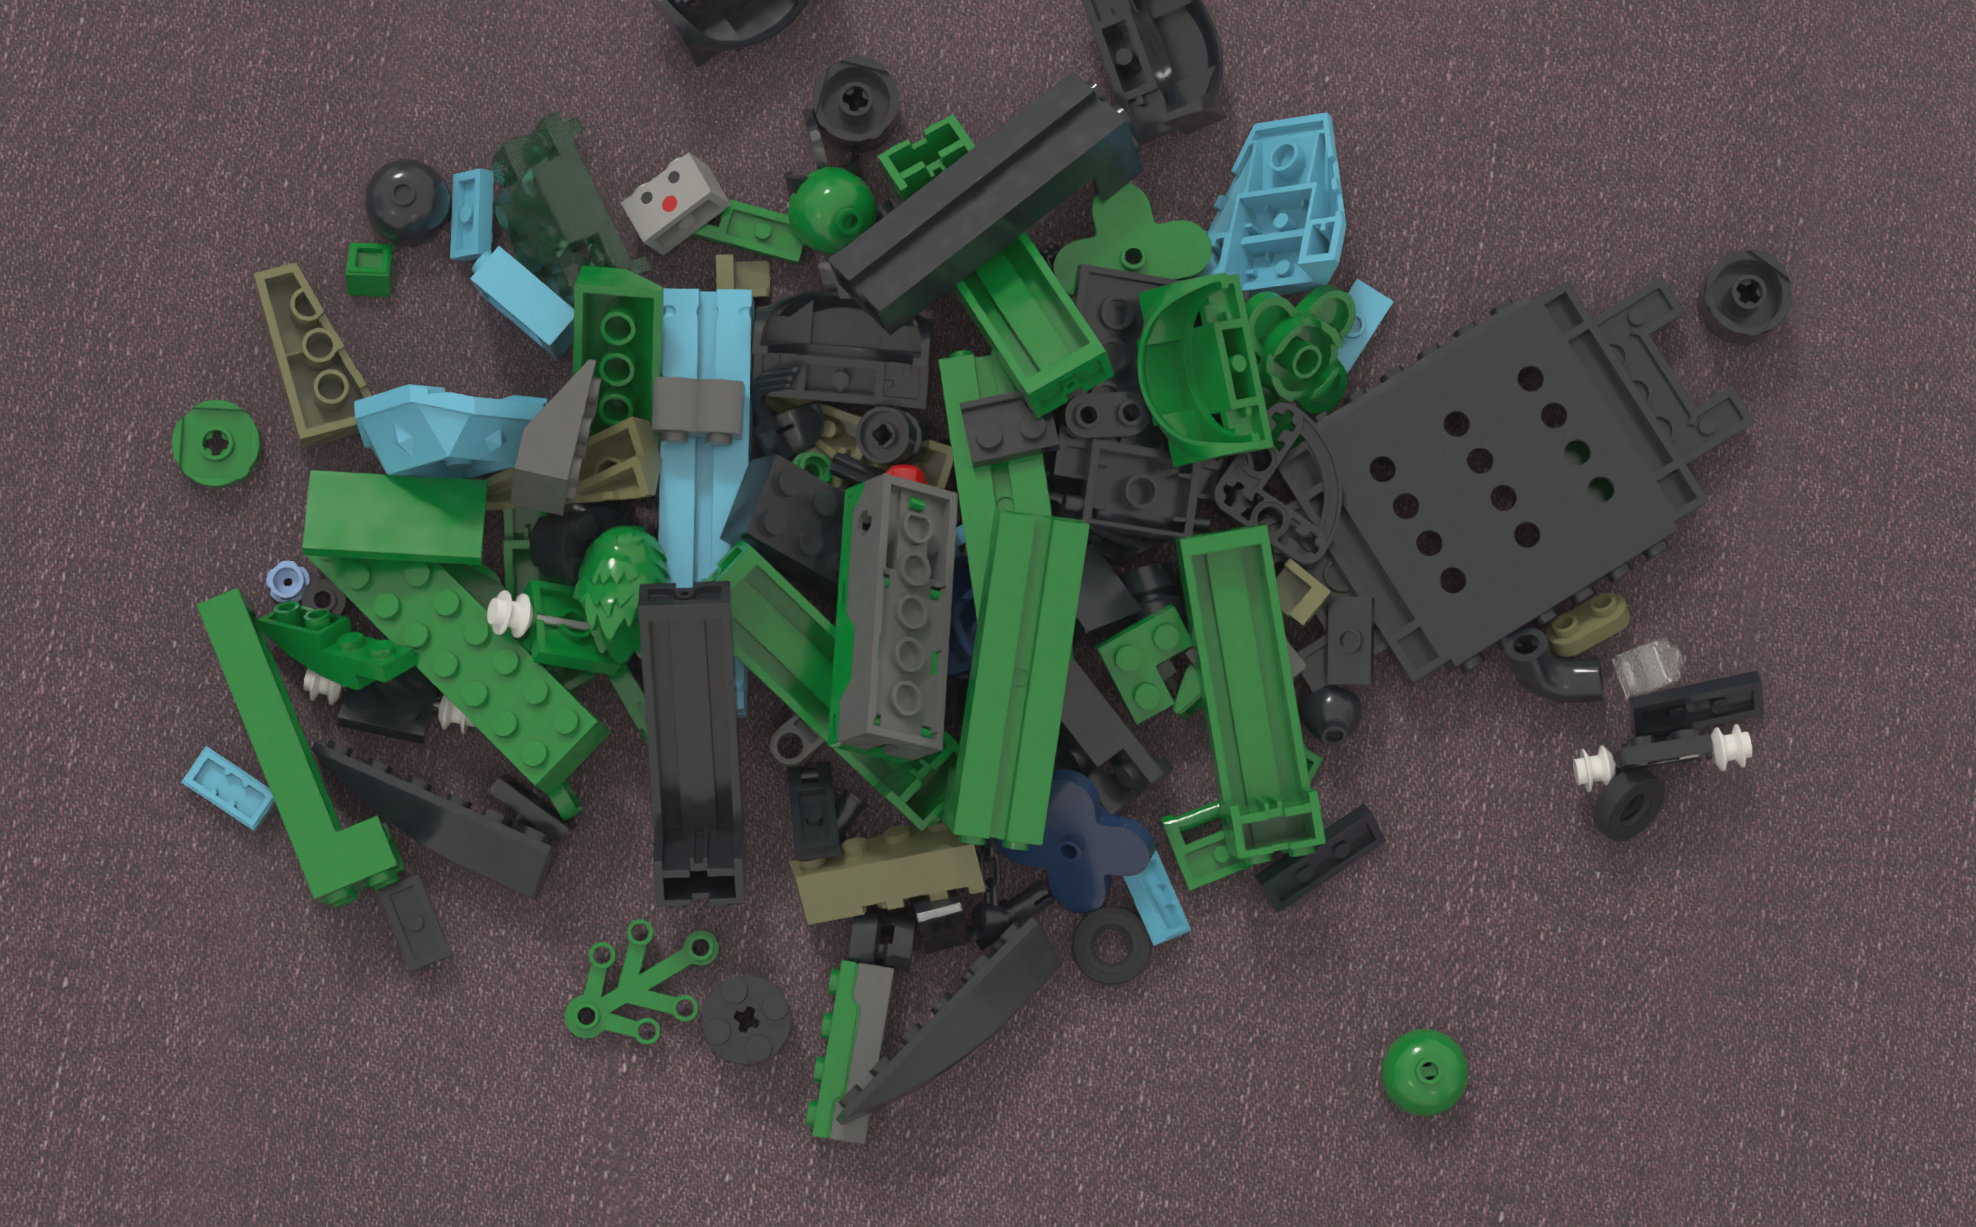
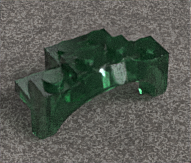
M559 111L543 116L532 133L502 143L492 158V171L496 181L501 186L504 185L505 188L495 202V214L500 226L508 231L511 242L514 245L513 249L516 260L534 276L541 277L547 281L548 287L574 309L575 282L582 266L627 269L642 277L650 272L651 267L646 256L630 260L574 145L571 136L580 134L584 130L578 116L563 121ZM588 248L589 259H586L576 254L575 252Z

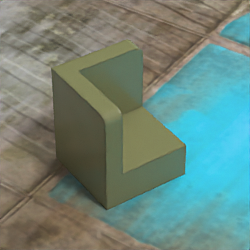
M733 254L716 255L717 289L752 290L755 305L771 304L770 265L768 261H735Z
M1292 559L1287 561L1284 569L1276 578L1281 612L1302 629L1326 602L1328 597L1331 596L1329 589Z

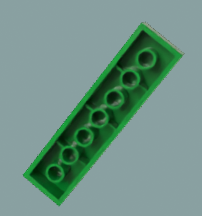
M306 555L389 640L393 641L394 644L414 648L417 662L415 666L537 788L550 796L612 733L542 663L533 662L532 653L508 629L501 635L495 634L492 624H489L487 620L488 609L442 563Z

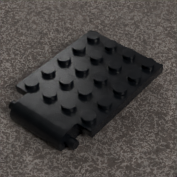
M1086 264L1077 266L1073 303L1106 350L1115 376L1086 392L1078 388L1066 395L1068 400L1081 394L1127 391L1135 392L1143 397L1138 378L1137 340L1141 337L1144 320L1138 293L1179 282L1180 280ZM1242 291L1244 302L1246 303L1249 299V292ZM1200 310L1193 328L1203 325ZM1064 404L1058 407L1056 431L1060 450L1052 452L1049 478L1079 483L1077 495L1064 494L1062 511L1077 513L1078 520H1083L1090 524L1089 529L1175 542V538L1193 536V532L1208 533L1210 517L1196 514L1197 502L1215 504L1214 491L1226 472L1228 456L1173 467L1168 438L1159 426H1154L1151 412L1147 427L1136 435L1120 438L1081 440L1071 437L1064 430L1061 424V410ZM1125 406L1123 409V416L1126 420L1133 421L1135 418V411L1130 406ZM1083 408L1080 412L1081 420L1084 423L1090 424L1093 419L1092 412L1087 408ZM1221 414L1213 415L1212 417L1223 427ZM1092 511L1097 512L1105 517L1091 518Z

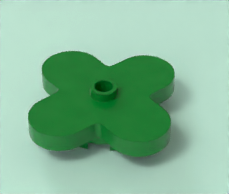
M1127 183L1104 202L1096 194L1090 213L1095 236L1073 241L1065 245L1055 258L1052 272L1067 294L1072 298L1077 266L1080 264L1184 281L1198 277L1205 270L1211 257V242L1207 233L1193 222L1178 220L1162 224L1155 223L1150 203L1145 193L1137 186ZM1125 255H1133L1141 262L1136 265L1129 264L1125 259Z
M1333 285L1316 287L1296 307L1287 299L1274 292H1261L1251 297L1245 303L1266 411L1275 404L1286 403L1287 401L1294 402L1313 414H1320L1334 408L1342 399L1347 387V373L1337 357L1338 347L1343 348L1342 340L1350 332L1355 321L1356 307L1352 297Z

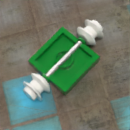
M531 579L524 588V594H520L515 601H512L510 593L505 590L501 591L497 598L491 600L488 607L487 620L489 624H492L494 633L501 635L507 627H510L512 635L515 638H520L529 628L533 662L614 675L621 665L614 660L608 650L605 651L604 655L599 652L588 624L585 609L583 610L580 601L575 600L573 597L575 587ZM637 653V656L642 659V655Z

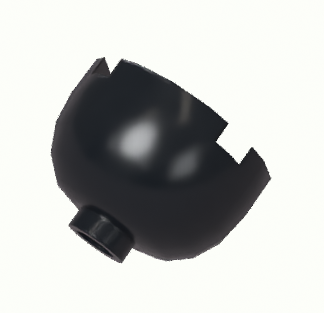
M399 159L386 163L373 174L366 187L364 207L369 223L381 237L396 246L416 247L432 241L437 237L436 234L442 230L443 226L448 223L451 217L452 198L446 181L435 168L419 160Z

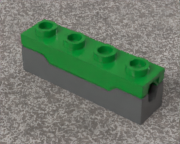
M842 960L840 970L832 968L828 995L836 996L833 1013H824L820 1036L822 1039H828L825 1057L817 1056L813 1082L821 1083L818 1101H809L805 1125L814 1127L813 1137L830 1138L831 1140L866 1145L871 1113L841 1125L836 1120L843 1110L838 1102L856 1084L864 1089L874 1078L869 1071L879 1062L895 973L894 968L864 963L857 964L856 962Z

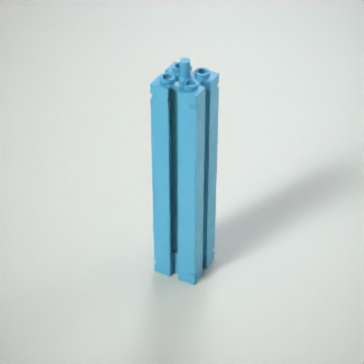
M664 288L662 377L743 381L745 385L742 439H733L732 446H710L705 444L706 438L688 437L687 444H667L661 442L660 456L662 465L660 469L658 543L664 550L667 558L665 565L670 576L666 578L667 583H676V588H694V582H700L703 578L707 579L718 568L716 564L733 547L721 540L720 536L749 461L753 457V403L750 396V386L752 384L754 364L752 344L755 325V302L752 290L717 289V292H701L699 289ZM735 657L738 718H747L748 668Z

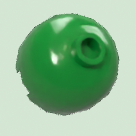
M824 167L810 172L806 176L808 179L800 186L797 193H792L790 197L788 218L791 230L804 245L820 254L834 255L876 224L878 209L874 194L861 178L843 168Z
M1415 1029L1400 1035L1387 1047L1381 1063L1380 1082L1387 1098L1399 1110L1414 1116L1432 1117L1450 1110L1462 1098L1468 1084V1062L1462 1048L1450 1036L1435 1029ZM1423 1064H1431V1066L1424 1067ZM1433 1076V1079L1427 1080L1426 1077Z

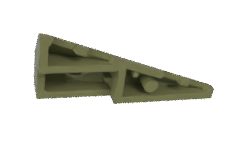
M767 396L766 402L770 408L779 414L788 409L818 401ZM818 402L821 405L824 416V431L821 438L815 443L818 448L832 459L836 453H844L883 471H887L892 467L870 461L860 452L856 444V429L859 420L863 416ZM929 439L930 443L926 454L919 462L912 466L922 470L925 474V480L930 486L956 492L957 480L952 447Z
M632 416L590 436L585 461L582 462L580 470V481L575 502L566 500V504L654 496L662 459L650 422ZM515 467L485 479L488 480L486 511L526 508L511 504Z

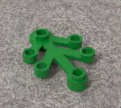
M634 920L627 928V937L630 941L618 988L603 997L602 992L607 968H610L615 963L616 951L606 942L594 944L589 951V960L592 964L584 995L574 998L566 1008L565 1021L568 1029L574 1035L584 1039L597 1037L604 1030L635 1037L640 1043L651 1045L657 1042L661 1036V1027L658 1022L651 1018L635 1021L612 1014V1012L628 1003L672 1014L682 1022L694 1020L699 1013V1005L693 997L689 995L673 997L649 990L692 964L700 967L712 964L719 955L717 939L710 932L703 930L695 931L686 938L683 949L640 974L646 947L654 938V929L646 920ZM638 925H645L649 930V935L644 941H637L633 938V929ZM697 940L708 942L709 951L706 955L697 956L694 954L693 945ZM602 947L609 949L611 953L610 960L605 964L597 963L594 958L596 950ZM688 1000L693 1003L694 1011L690 1016L682 1017L678 1014L677 1006L681 1001ZM584 1008H591L595 1012V1019L589 1025H584L579 1020V1013ZM645 1023L653 1024L656 1029L655 1036L650 1040L642 1039L639 1034L640 1027Z

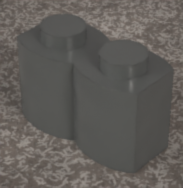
M655 377L652 432L654 435L661 436V442L667 444H687L688 437L706 438L705 444L710 446H732L733 439H742L744 382L723 379Z

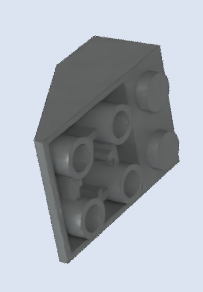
M589 359L524 428L514 468L511 494L512 505L563 516L566 500L575 502L580 481V470L587 453L591 423L595 419L602 380L601 378L594 377L595 360Z

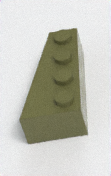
M292 263L254 273L256 293L300 449L360 434L355 420L354 401L372 395L362 375L356 369L345 350L339 335L326 317L321 304L297 263Z
M941 818L935 825L927 826L923 831L915 825L910 827L897 825L885 830L883 835L869 839L863 837L852 838L841 844V856L800 861L793 860L789 862L801 910L807 924L811 925L864 915L868 910L867 906L873 904L888 910L905 907V902L910 897L930 896V900L933 902L949 899L948 890L968 887L970 894L986 892L975 846L959 842V836L952 834Z

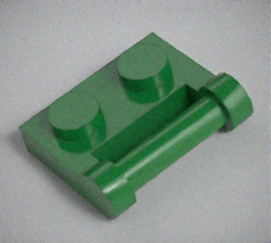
M1218 800L1176 817L1171 813L1159 818L1188 892L1258 865H1247L1245 860H1239L1226 851L1223 830L1185 845L1181 833L1221 818Z

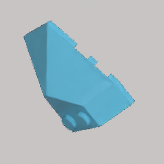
M1325 112L1254 124L1231 170L1235 177L1226 195L1219 194L1213 206L1218 211L1208 231H1205L1211 242V257L1205 270L1198 277L1225 272L1227 275L1239 274L1242 291L1249 292V299L1258 293L1266 291L1274 292L1278 295L1312 291L1316 287L1327 285L1339 265L1346 230L1332 117Z

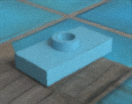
M1356 279L1348 292L1354 300L1356 307L1355 321L1350 332L1342 340L1343 348L1338 347L1337 359L1344 366L1347 374L1394 302L1359 279Z
M205 746L181 782L255 832L275 804L269 787L207 746Z
M1155 850L1148 866L1143 872L1134 876H1123L1153 946L1191 931L1158 852Z

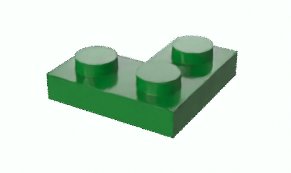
M1170 604L1100 642L1094 648L1134 724L1138 725L1175 704L1156 665L1191 647L1192 641L1178 612Z

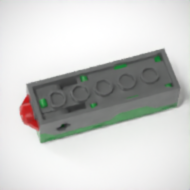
M894 465L885 473L845 490L828 731L829 747L898 763L915 760L943 749L958 493L930 486L925 480V474L916 466Z

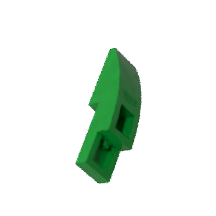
M288 601L276 605L273 612L258 619L259 628L292 658L322 677L355 690H360L375 680L386 683L417 665L414 648L394 644L391 640H378L363 636L359 632H352L349 617L330 613L327 609H313L301 606L295 601Z

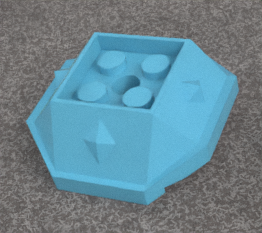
M408 384L354 401L355 420L364 448H371L387 475L474 479L515 467L524 428L547 405L548 399L512 395L503 399H491L445 392V388Z

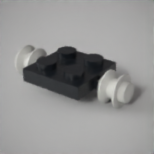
M416 666L386 683L375 680L360 690L342 686L308 668L305 674L303 690L310 692V701H314L319 694L327 695L329 705H333L343 694L345 695L338 715V726L419 744L425 743L433 714L438 715V720L443 730H446L451 722L460 724L462 734L466 733L468 726L476 727L444 694L441 700V696H439L440 690Z
M1738 724L1733 726L1732 734L1723 735L1720 729L1716 727L1712 734L1698 736L1697 728L1675 731L1671 733V736L1664 737L1665 741L1656 743L1654 742L1653 735L1631 738L1627 740V743L1621 744L1622 749L1614 755L1603 745L1600 746L1598 755L1589 756L1584 749H1580V758L1573 759L1574 775L1577 785L1584 784L1587 792H1591L1594 782L1602 781L1606 787L1616 777V774H1620L1632 767L1653 768L1697 761L1706 757L1707 760L1712 759L1721 771H1725L1728 761L1736 760L1740 767L1744 768L1746 758L1752 757L1751 739L1748 732H1741Z

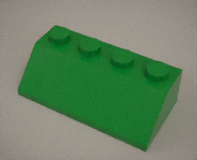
M582 266L575 282L573 376L591 359L596 361L594 377L602 379L594 422L591 423L589 436L632 416L648 420L652 428L655 377H662L664 287L627 269ZM654 435L658 450H660V436Z

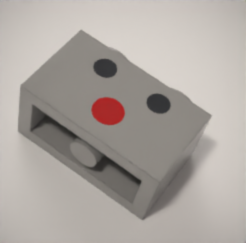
M689 152L683 157L676 158L670 162L666 170L650 182L638 186L634 190L633 195L621 203L642 242L661 255H665L731 205L710 167Z

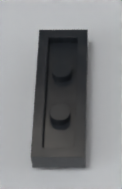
M1757 671L1629 698L1631 730L1634 738L1653 735L1656 738L1671 735L1675 731L1699 729L1764 715L1762 681Z
M1364 803L1324 829L1326 844L1315 845V853L1296 857H1289L1288 853L1254 875L1269 904L1277 913L1386 842L1372 812Z

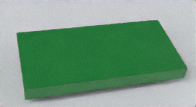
M311 470L302 546L303 555L481 565L488 480Z

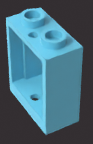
M500 246L493 253L488 250L479 257L472 267L474 275L470 278L479 295L558 361L574 341V309Z

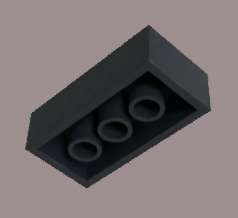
M778 454L750 460L720 539L731 546H734L742 539L755 549L776 571L837 605L845 493Z

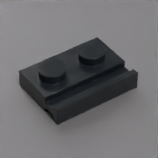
M1019 391L960 403L973 468L1060 450L1052 411L1037 419Z

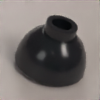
M1327 687L1311 693L1302 704L1301 715L1303 723L1314 737L1329 746L1341 745L1358 728L1362 718V703L1356 694L1345 688Z

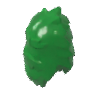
M617 526L600 534L585 552V557L578 572L579 581L573 594L574 599L579 600L583 610L585 609L588 624L599 652L604 655L605 651L608 650L614 660L620 665L627 662L635 651L641 654L638 612L640 584L667 583L666 578L670 577L665 565L667 558L664 550L652 535L646 533L644 526Z

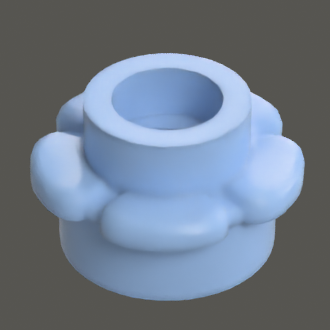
M288 560L280 562L274 569H271L266 579V584L271 589L270 595L280 603L300 601L306 585L310 583L309 574L306 569L298 567L294 561ZM290 578L292 585L285 586L284 581Z

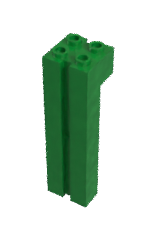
M954 114L940 122L933 123L923 130L924 138L911 145L907 139L878 155L897 206L975 147ZM1025 231L952 288L1037 419L1067 403L1066 395L1078 388L1086 392L1115 376L1106 350Z
M992 349L991 355L974 357V352L962 350L949 354L948 358L939 359L977 623L994 508L1052 516L1043 454L973 468L960 403L1019 391ZM1071 647L1070 660H1074L1073 647Z
M994 508L956 768H949L942 821L952 834L959 836V842L985 845V839L992 837L1003 841L1002 846L1005 848L1024 851L1029 850L1030 844L1042 845L1090 526V524L1083 520Z
M1256 524L1227 529L1225 531L1175 538L1226 851L1239 860H1245L1247 865L1271 861V853L1274 851L1282 850L1284 853L1288 852L1289 857L1315 853V845L1326 844L1318 792L1310 787L1268 527L1265 524Z
M740 539L716 564L718 568L707 579L703 578L700 582L730 581L735 657L828 744L836 627L755 549ZM945 730L943 733L942 751L905 763L831 747L886 801L921 831L941 820L949 768H956L960 746Z
M236 588L197 604L314 899L321 901L324 905L328 904L333 905L334 908H339L358 900L357 892L370 887L374 888L376 892L399 882L398 875L407 872L387 822L381 824L379 816H375L346 829L342 828L265 634L259 628L258 617L251 599L240 589Z

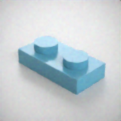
M479 168L453 174L450 259L462 262L479 259L486 251L489 250L491 252L493 241L494 171Z

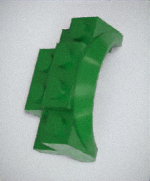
M1225 272L1202 276L1138 293L1144 320L1141 337L1137 340L1139 384L1144 400L1152 414L1154 426H1159L1168 438L1173 467L1273 448L1274 445L1239 274L1227 275ZM1200 310L1203 325L1193 328ZM1221 414L1223 427L1212 417L1213 415Z

